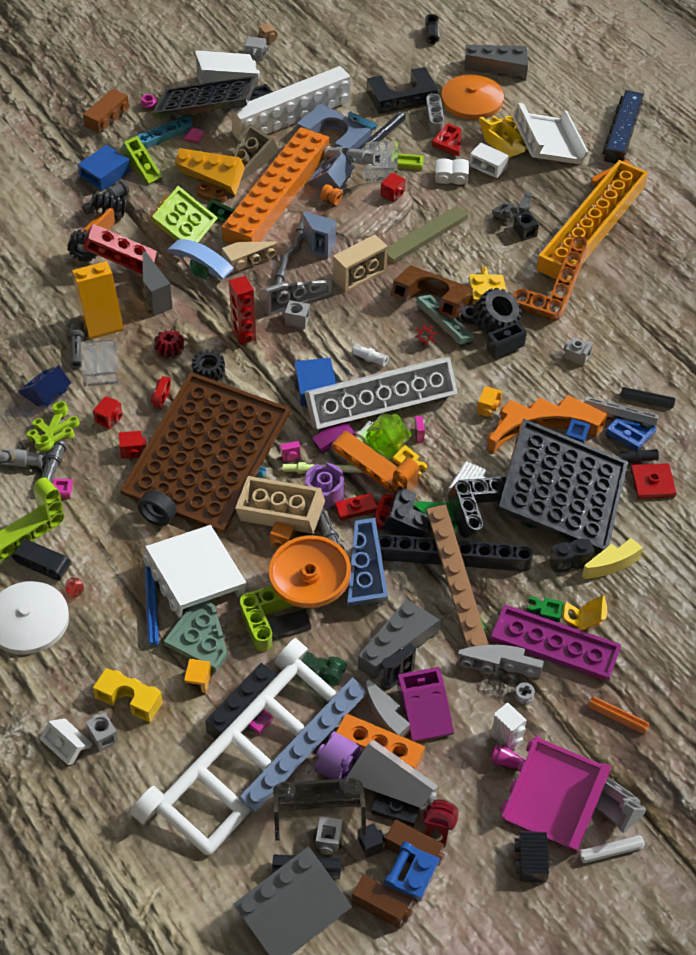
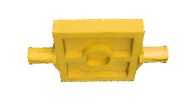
M487 267L480 268L481 274H469V287L473 288L472 303L475 304L491 288L506 290L503 275H489Z

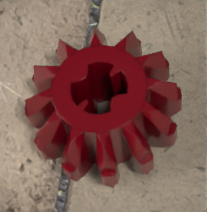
M165 329L164 332H159L158 336H155L154 348L159 356H165L166 359L171 356L174 359L175 355L180 356L181 352L184 351L185 342L183 335L179 331L174 332L173 329L170 331Z

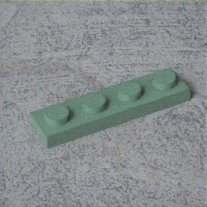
M431 295L417 298L416 304L434 322L440 325L455 342L465 344L473 341L474 335L456 318L451 319L438 314L440 303Z

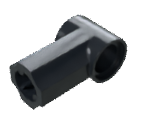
M428 14L425 17L424 31L426 32V41L429 44L439 42V18L435 14Z

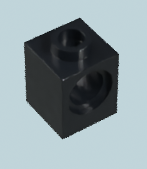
M530 211L514 217L513 229L522 241L537 237L539 223Z

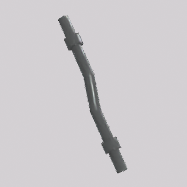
M301 215L300 222L295 230L296 237L293 246L282 256L279 270L275 274V285L282 284L285 280L288 259L300 248L303 237V215Z

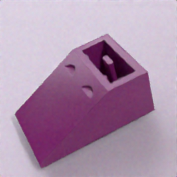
M435 667L398 674L397 689L406 721L410 723L409 732L412 741L417 742L454 734L440 668Z

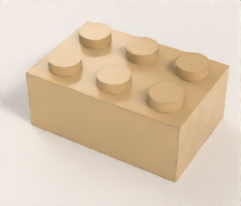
M373 235L333 256V281L346 293L386 272L388 246L376 235Z

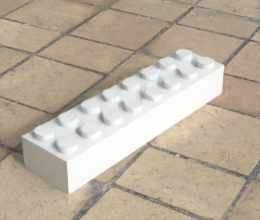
M339 66L249 101L243 108H231L232 134L238 140L239 136L250 124L262 132L270 134L299 122L319 104L332 109L350 102V75Z
M449 357L430 360L304 392L312 427L315 429L458 394Z

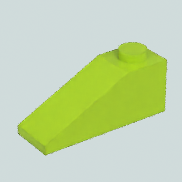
M138 136L123 142L120 151L123 156L129 159L130 166L148 185L163 177Z

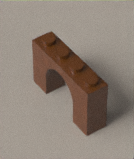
M410 265L393 280L390 296L407 301L419 292L436 294L442 297L438 314L455 319L461 313L463 307L470 304L473 288Z
M395 820L385 837L384 847L398 855L402 842H408L415 848L440 858L438 866L441 865L445 857L443 853L444 844L398 820ZM408 856L407 860L412 864L414 858ZM365 875L361 877L352 893V903L399 929L404 922H409L413 914L411 909L414 903L419 904L420 902L392 888L386 887Z

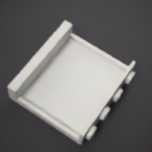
M517 104L512 118L531 157L582 164L588 154V150L567 111L563 113L561 118L530 114L524 104Z
M211 525L145 546L144 563L147 567H150L154 581H158L161 593L168 598L171 610L175 611L179 618L182 617V610L187 607L233 591L237 597L245 594L246 581Z

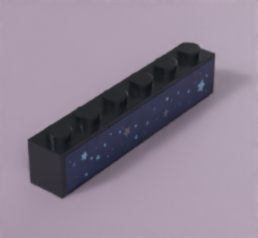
M625 90L624 96L620 97L616 115L613 118V125H611L609 131L611 135H607V145H604L602 152L605 155L604 162L616 164L619 160H625L642 107L644 93Z

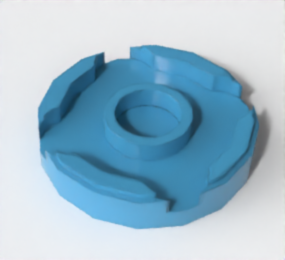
M349 111L348 118L370 129H377L378 124Z

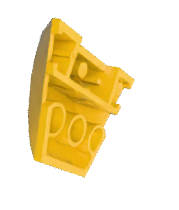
M494 116L489 120L479 117L485 141L498 151L512 157L528 149L512 116H505L504 119Z

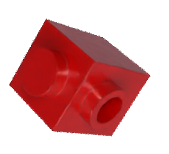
M391 173L381 182L380 196L395 202L405 192L406 179Z
M105 396L93 409L95 423L111 429L123 416L121 403L116 399Z
M142 431L119 432L121 459L140 457L144 451L143 449L147 446L146 438H142Z

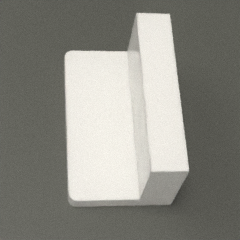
M66 719L49 721L39 738L67 765L75 762L81 750L89 749L93 745Z

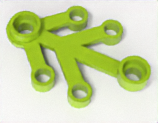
M60 401L52 405L54 417L49 426L44 423L42 418L35 419L32 422L34 429L27 432V437L29 441L36 442V450L42 452L49 451L56 441L62 438L71 439L74 437L73 428L80 424L77 416L69 417L66 421L59 424L61 418L68 414L66 402ZM37 430H41L45 435L40 436Z

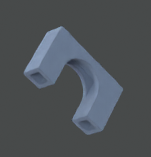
M319 104L297 122V131L302 127L319 134L326 130H337L344 133L345 135L335 142V148L357 149L371 137L370 128L322 104Z

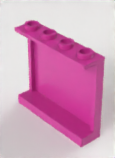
M536 734L535 739H530L526 751L529 753L526 760L522 759L517 771L520 772L518 779H513L510 785V798L508 801L504 800L501 806L502 819L528 831L547 832L548 840L578 852L611 771V766L605 763L599 764L543 740Z

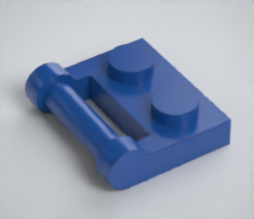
M402 842L399 848L400 853L390 874L386 875L383 883L389 888L421 901L439 864L440 858L419 850L408 842ZM408 856H410L414 860L404 881L401 882L397 878Z

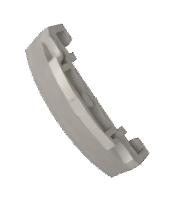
M607 778L596 809L610 818L623 834L646 811V808L640 805L641 801L636 796Z

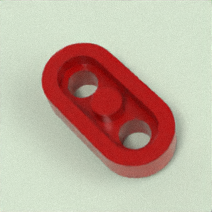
M162 376L161 379L157 380L156 391L151 395V403H153L154 408H163L171 387L170 377Z
M385 494L380 498L373 516L376 520V527L384 530L382 526L388 509L385 505H389L392 497L390 494Z

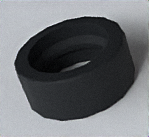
M156 490L145 492L137 505L139 513L147 521L158 526L168 525L177 511L176 505L171 498Z

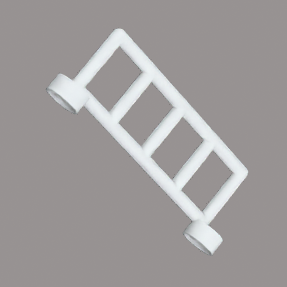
M294 638L274 661V664L282 671L165 794L161 793L155 786H152L134 804L129 813L144 825L158 811L203 854L212 855L251 811L231 790L207 770L210 764L230 743L234 744L262 771L272 763L241 732L264 708L296 736L305 728L301 722L274 699L296 674L328 702L337 694L334 689L301 661L308 648L298 639ZM196 779L201 781L233 811L208 839L172 807L174 802Z

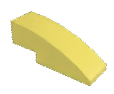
M632 538L619 548L611 544L584 566L582 577L584 579L598 578L621 571L640 559L643 547Z

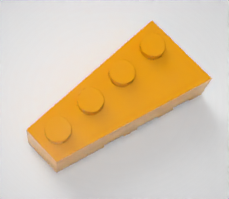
M179 148L174 162L180 173L221 187L233 196L237 194L245 169L239 157Z

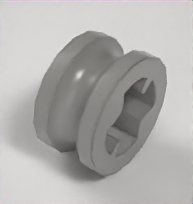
M520 683L516 687V700L521 704L531 703L534 698V687L529 683ZM524 691H527V692H528V694H526V696H523V695H522V693H523Z

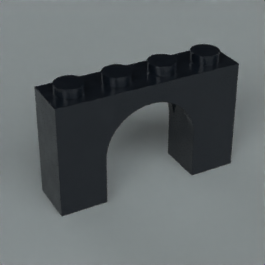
M426 67L411 69L410 83L414 89L407 92H397L390 89L382 75L367 78L366 91L378 114L425 105L428 95H438V88Z

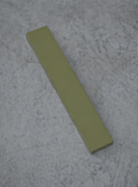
M456 205L390 245L387 251V259L393 264L468 219V213Z

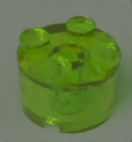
M381 414L366 431L368 432L366 439L375 451H383L382 455L385 457H393L411 437L410 431L407 430L402 423V419L397 414Z

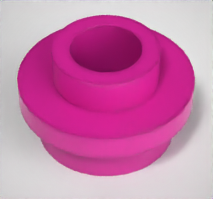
M146 94L141 99V106L150 109L156 105V99L151 94Z

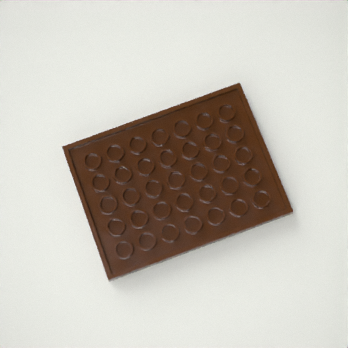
M190 372L121 487L120 492L122 495L138 501L148 490L162 492L175 503L177 508L175 515L205 527L211 525L213 530L224 534L236 513L235 507L247 477H256L291 413V408Z

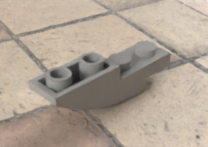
M480 645L459 650L457 665L495 675L498 674V670L501 668L507 672H516L530 678L540 679L544 661L524 656V648L506 645Z

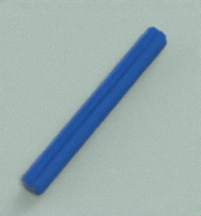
M144 563L148 646L152 647L159 644L157 588L150 567H147Z

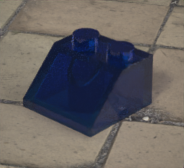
M58 365L43 370L20 388L18 392L36 406H48L55 401L54 397L56 395L60 396L68 390L67 387L71 384V381Z

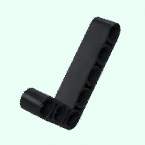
M505 477L458 480L448 491V500L459 533L463 538L472 539L482 528L483 521L477 503L498 502Z

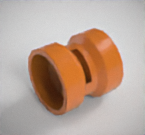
M326 184L322 188L320 198L324 201H330L331 204L338 205L342 199L343 191L338 188L334 189L331 185Z

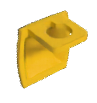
M605 596L597 597L579 609L569 603L563 605L562 619L581 631L601 625L602 621L607 617ZM568 610H571L577 619L572 620L568 615Z

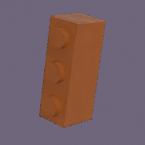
M115 89L109 91L83 113L84 126L100 134L129 109L128 95Z

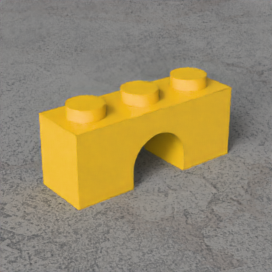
M106 668L93 686L95 698L111 706H114L121 697H132L133 700L130 703L131 714L149 723L163 704L162 694L156 687L146 686L136 678H128L118 670Z

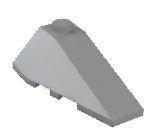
M331 280L284 283L259 290L260 304L267 315L270 316L282 312L284 307H287L289 300L308 303L331 295L332 282Z

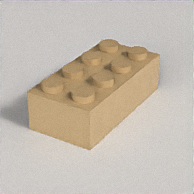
M248 476L235 509L240 521L272 527L275 522L293 526L295 531L313 534L325 499L321 488Z

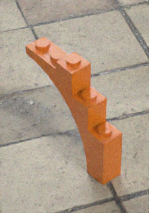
M569 395L563 401L560 400L558 405L539 397L535 403H531L529 408L510 400L507 405L501 407L499 412L501 418L496 430L491 432L487 438V442H489L488 451L495 453L504 443L517 436L523 419L546 428L568 429L571 420L575 419L590 424L588 435L597 437L605 426L607 414Z

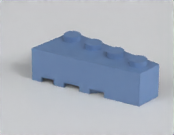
M375 518L355 521L348 607L388 601Z

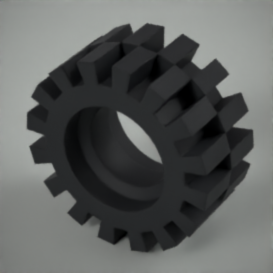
M80 229L71 234L67 250L70 251L69 254L73 255V258L76 259L78 257L79 261L84 259V262H87V260L92 261L97 255L84 250L83 246L80 245L84 244L87 230L82 232Z
M207 349L205 353L202 350L200 355L198 353L195 354V357L192 359L193 373L212 380L216 379L217 381L220 380V377L223 378L225 360L223 355H220V352L215 354V350L209 352V349ZM208 364L214 365L212 368H204L203 366Z

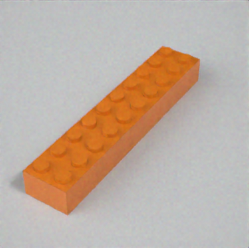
M300 127L223 224V242L228 244L261 242L323 161V150L326 146H329V137Z

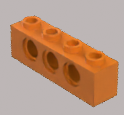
M347 713L336 731L361 746L362 752L369 742L375 740L394 755H403L399 758L415 770H418L424 758L425 746ZM360 737L363 738V740H356L355 738Z

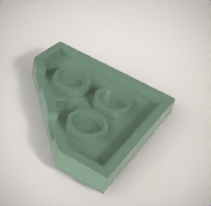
M205 601L188 608L164 640V646L190 659L209 661L211 670L217 672L227 659L228 654L215 605Z

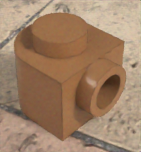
M267 23L259 26L258 38L266 39V44L276 40L278 33L270 24Z

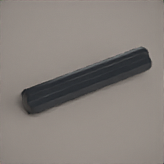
M623 387L621 391L622 398L673 408L675 405L674 397Z

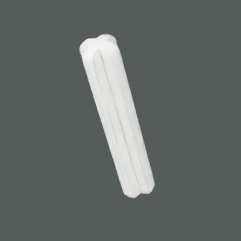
M635 836L583 849L580 851L579 856L582 863H588L643 849L645 844L642 836Z

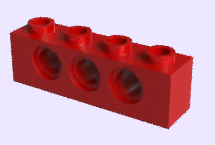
M94 224L90 227L83 249L141 274H143V252L146 251L153 262L157 253L156 250Z
M245 275L229 280L232 332L239 345L256 340L254 289Z

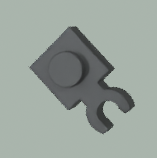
M525 192L518 207L520 212L518 215L531 210V192Z
M505 202L491 210L494 217L502 219L512 218V214L520 213L517 206Z

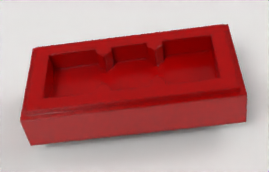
M372 493L335 502V508L340 521L375 513L377 507Z

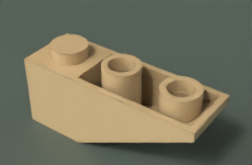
M276 241L237 242L222 248L223 258L233 267L232 273L278 255Z

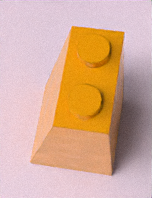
M105 261L72 270L79 314L84 322L89 339L123 331L124 327L113 274L108 262Z

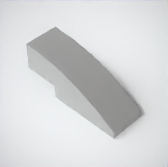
M368 680L366 682V697L378 724L382 729L406 738L409 735L410 723L399 715L400 705L373 682Z

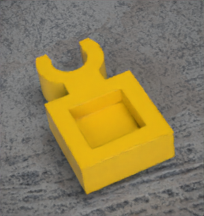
M406 445L393 456L392 461L398 466L406 457H409L419 465L420 469L423 471L427 470L428 466L424 462H418L419 455Z

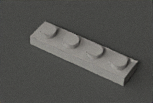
M586 397L584 402L606 413L609 417L615 418L620 416L623 417V420L628 422L639 421L647 427H651V425L656 426L659 417L657 414Z

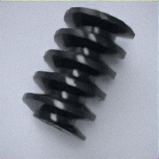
M97 190L92 195L89 210L95 206L96 212L102 208V213L104 214L106 210L111 208L115 212V217H118L121 213L123 218L127 200L126 197H123L120 201V196L117 195L114 198L112 193L108 197L106 192L100 195V190Z

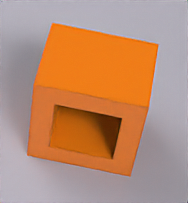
M275 522L270 533V543L279 549L286 542L295 539L294 527Z

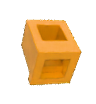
M485 386L478 401L477 414L491 418L493 411H497L501 404L502 391Z

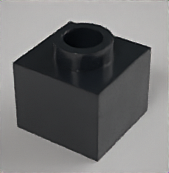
M374 823L358 829L357 839L366 858L383 852L385 838L381 829L377 830Z

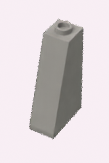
M375 740L367 744L345 778L348 782L423 808L427 803L431 805L437 796L435 790L438 785Z

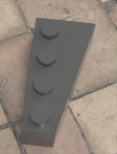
M465 45L464 69L481 73L489 71L492 75L501 73L506 74L509 78L517 76L521 77V80L526 81L528 71L527 46Z
M406 599L358 655V669L376 679L384 673L382 668L384 658H392L398 649L406 647L410 643L415 648L422 646L426 643L427 639L439 633L440 619Z

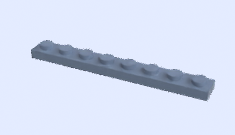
M352 677L238 799L254 814L338 725L346 713L348 714L366 695L367 691Z

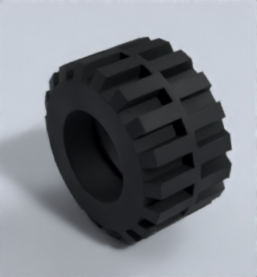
M491 288L475 303L472 309L474 313L472 316L473 319H476L475 324L480 326L479 329L481 331L484 330L488 335L492 331L494 332L504 328V326L507 327V325L510 326V324L518 322L522 311L519 309L520 304L517 303L516 297H513L510 292L507 293L505 289Z

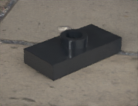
M377 793L371 813L394 821L398 820L414 827L420 807Z

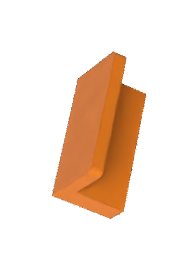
M109 208L104 214L100 213L83 230H87L88 233L92 224L109 230L115 224L113 209Z

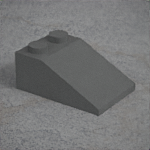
M143 252L144 288L142 292L145 296L144 306L147 311L150 310L153 316L173 309L171 286L147 252Z

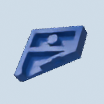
M616 419L607 428L605 434L636 450L641 448L656 433L657 427L651 425V428L640 427V423Z

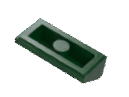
M213 199L210 200L206 208L217 217L218 221L223 223L227 221L235 210Z

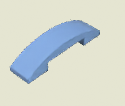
M178 239L168 249V252L181 259L186 256L208 267L210 274L222 280L233 271V267L219 254L195 241Z

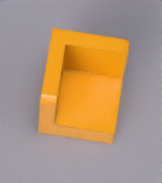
M189 659L184 678L185 682L201 685L202 693H206L211 676L210 662Z

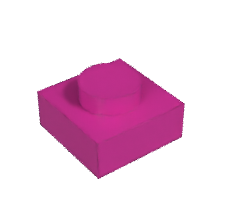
M299 441L280 444L282 462L301 458Z

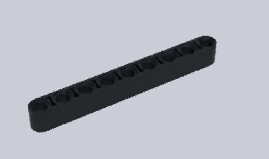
M378 534L382 560L442 565L434 538ZM457 540L465 567L522 572L528 571L531 568L534 553L528 546Z

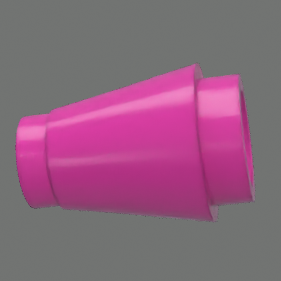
M502 744L501 746L495 745L490 757V761L494 762V765L518 769L521 760L524 759Z

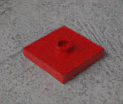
M669 463L631 466L638 499L676 497L677 493Z

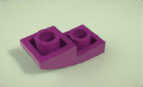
M343 422L325 429L312 439L324 453L331 448V444L343 431H348L354 436L356 433L347 422Z

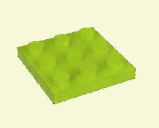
M177 186L150 220L176 241L178 239H187L198 243L217 220V217Z

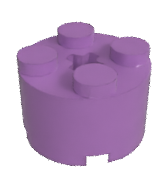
M331 463L320 466L319 464L313 465L307 471L305 486L321 488L325 499V510L334 506L344 495L342 470Z
M334 731L330 735L326 746L322 744L318 749L316 756L319 757V760L315 764L314 771L342 785L347 781L345 778L351 771L354 761L356 762L360 757L362 747Z

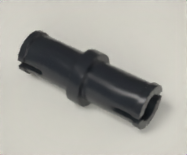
M637 448L635 451H619V458L628 462H637L638 464L642 463V461H658L659 452L658 449L641 450V448Z

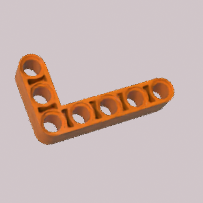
M576 236L571 241L550 297L522 288L515 291L513 297H516L517 303L520 304L519 309L553 320L562 317L587 254L588 246L585 237ZM578 244L584 245L581 249H577L575 246ZM571 260H577V261H578V262H577L576 264H574V265L569 263ZM566 275L572 277L570 280L563 279V277ZM559 291H564L565 295L558 296L557 293ZM524 296L526 300L521 302L518 301V298ZM536 302L543 303L540 307L534 306ZM558 307L559 311L552 312L551 308Z
M343 431L331 444V447L337 454L392 494L395 493L399 486L409 491H412L417 486L420 468L409 457H406L396 467L348 431Z

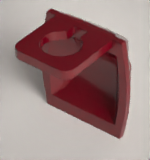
M436 799L431 805L427 804L423 813V824L427 825L425 835L430 837V833L435 831V828H439L442 839L438 842L444 844L443 848L446 846L449 830L453 831L459 817L458 808L453 803L441 799Z

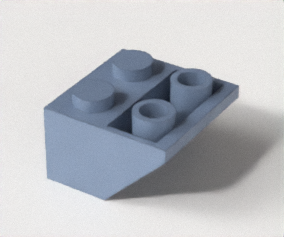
M304 211L303 239L312 254L329 258L336 246V220Z

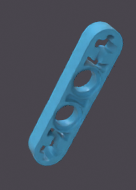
M182 116L141 133L138 137L145 149L188 132L189 128H193L192 118Z

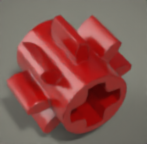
M423 324L422 329L416 328L419 335L414 337L420 339L419 344L426 342V346H428V341L435 342L432 335L437 333L431 331L432 325L426 328L425 324ZM423 330L431 334L428 336V339L421 337L420 334H423Z

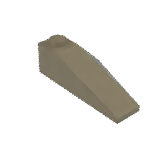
M252 124L239 136L238 144L232 151V157L241 158L245 167L241 181L268 162L279 150L272 137Z

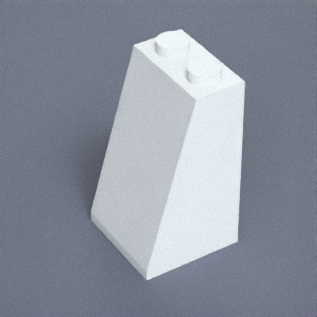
M195 51L197 78L200 84L256 76L257 83L255 86H258L260 72L256 70V62L252 60L251 55Z

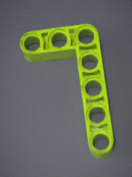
M48 478L39 479L33 486L38 508L0 530V562L12 555L24 539L33 542L63 522L65 515L60 492Z
M272 586L246 593L240 598L242 618L254 647L260 652H266L272 647V631L265 615L293 607V605L283 601L275 593Z

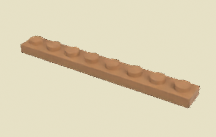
M446 505L428 508L426 513L466 647L488 645Z

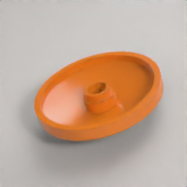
M480 75L455 77L443 86L441 92V102L444 108L457 117L469 120H479V117L488 118L493 116L501 109L504 99L501 87L495 81Z
M321 536L298 537L283 544L273 555L269 565L270 583L275 593L283 601L301 608L321 607L335 601L346 590L351 578L350 560L344 549L328 538Z

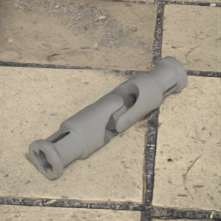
M326 146L323 150V157L326 160L343 153L351 163L379 166L382 162L380 152L372 153L368 150L345 147L333 148L332 146Z
M2 449L0 451V462L3 463L0 464L17 467H27L30 465L38 466L42 469L45 464V452L30 453L28 450ZM10 452H14L17 457L13 463H9L12 459Z

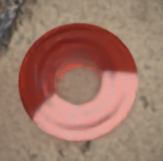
M72 577L67 579L65 589L72 597H78L84 591V585L79 578Z

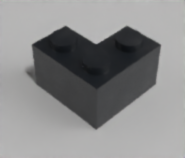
M400 486L397 488L390 499L382 529L399 536L423 537L427 531L429 519L426 514L413 509L416 493Z

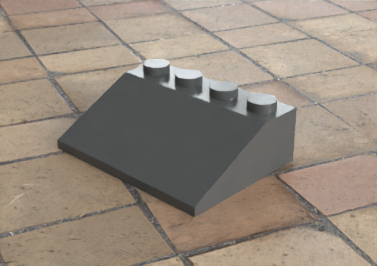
M309 846L233 904L269 955L294 954L352 908Z

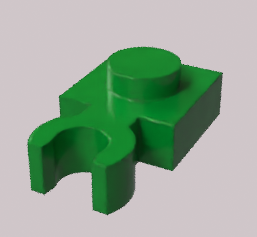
M536 597L529 598V604L535 606L527 605L526 612L531 614L538 612L540 617L560 622L564 602L544 597L543 602Z

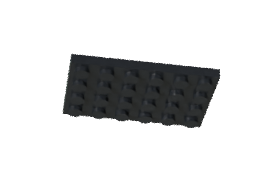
M256 76L165 89L153 111L154 119L159 118L163 120L170 116L182 117L184 114L196 115L204 111L211 113L218 109L225 111L232 107L243 108L248 104L257 83Z

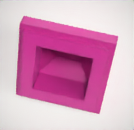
M194 127L189 128L184 140L200 143L205 131Z

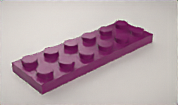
M505 604L490 641L502 645L524 648L525 653L607 682L610 680L622 646L613 641Z

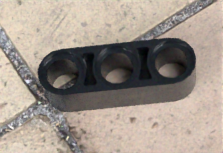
M24 539L12 554V558L16 563L57 581L62 579L72 565L70 559L65 555L27 539Z

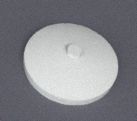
M30 581L14 584L0 592V648L2 650L20 655L34 654L48 649L63 636L69 622V611L66 600L57 589L45 583Z

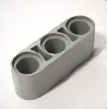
M430 94L426 99L429 133L433 136H437L444 126L441 98L437 94Z

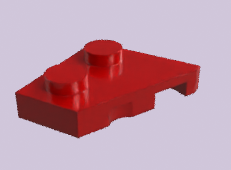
M447 123L432 140V146L458 157L460 156L461 128Z

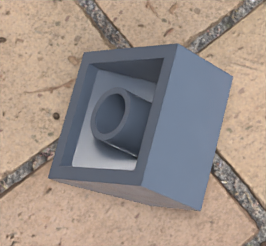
M341 153L323 162L307 183L321 190L326 184L331 185L334 189H341L344 186L343 182L351 177V172L355 167Z

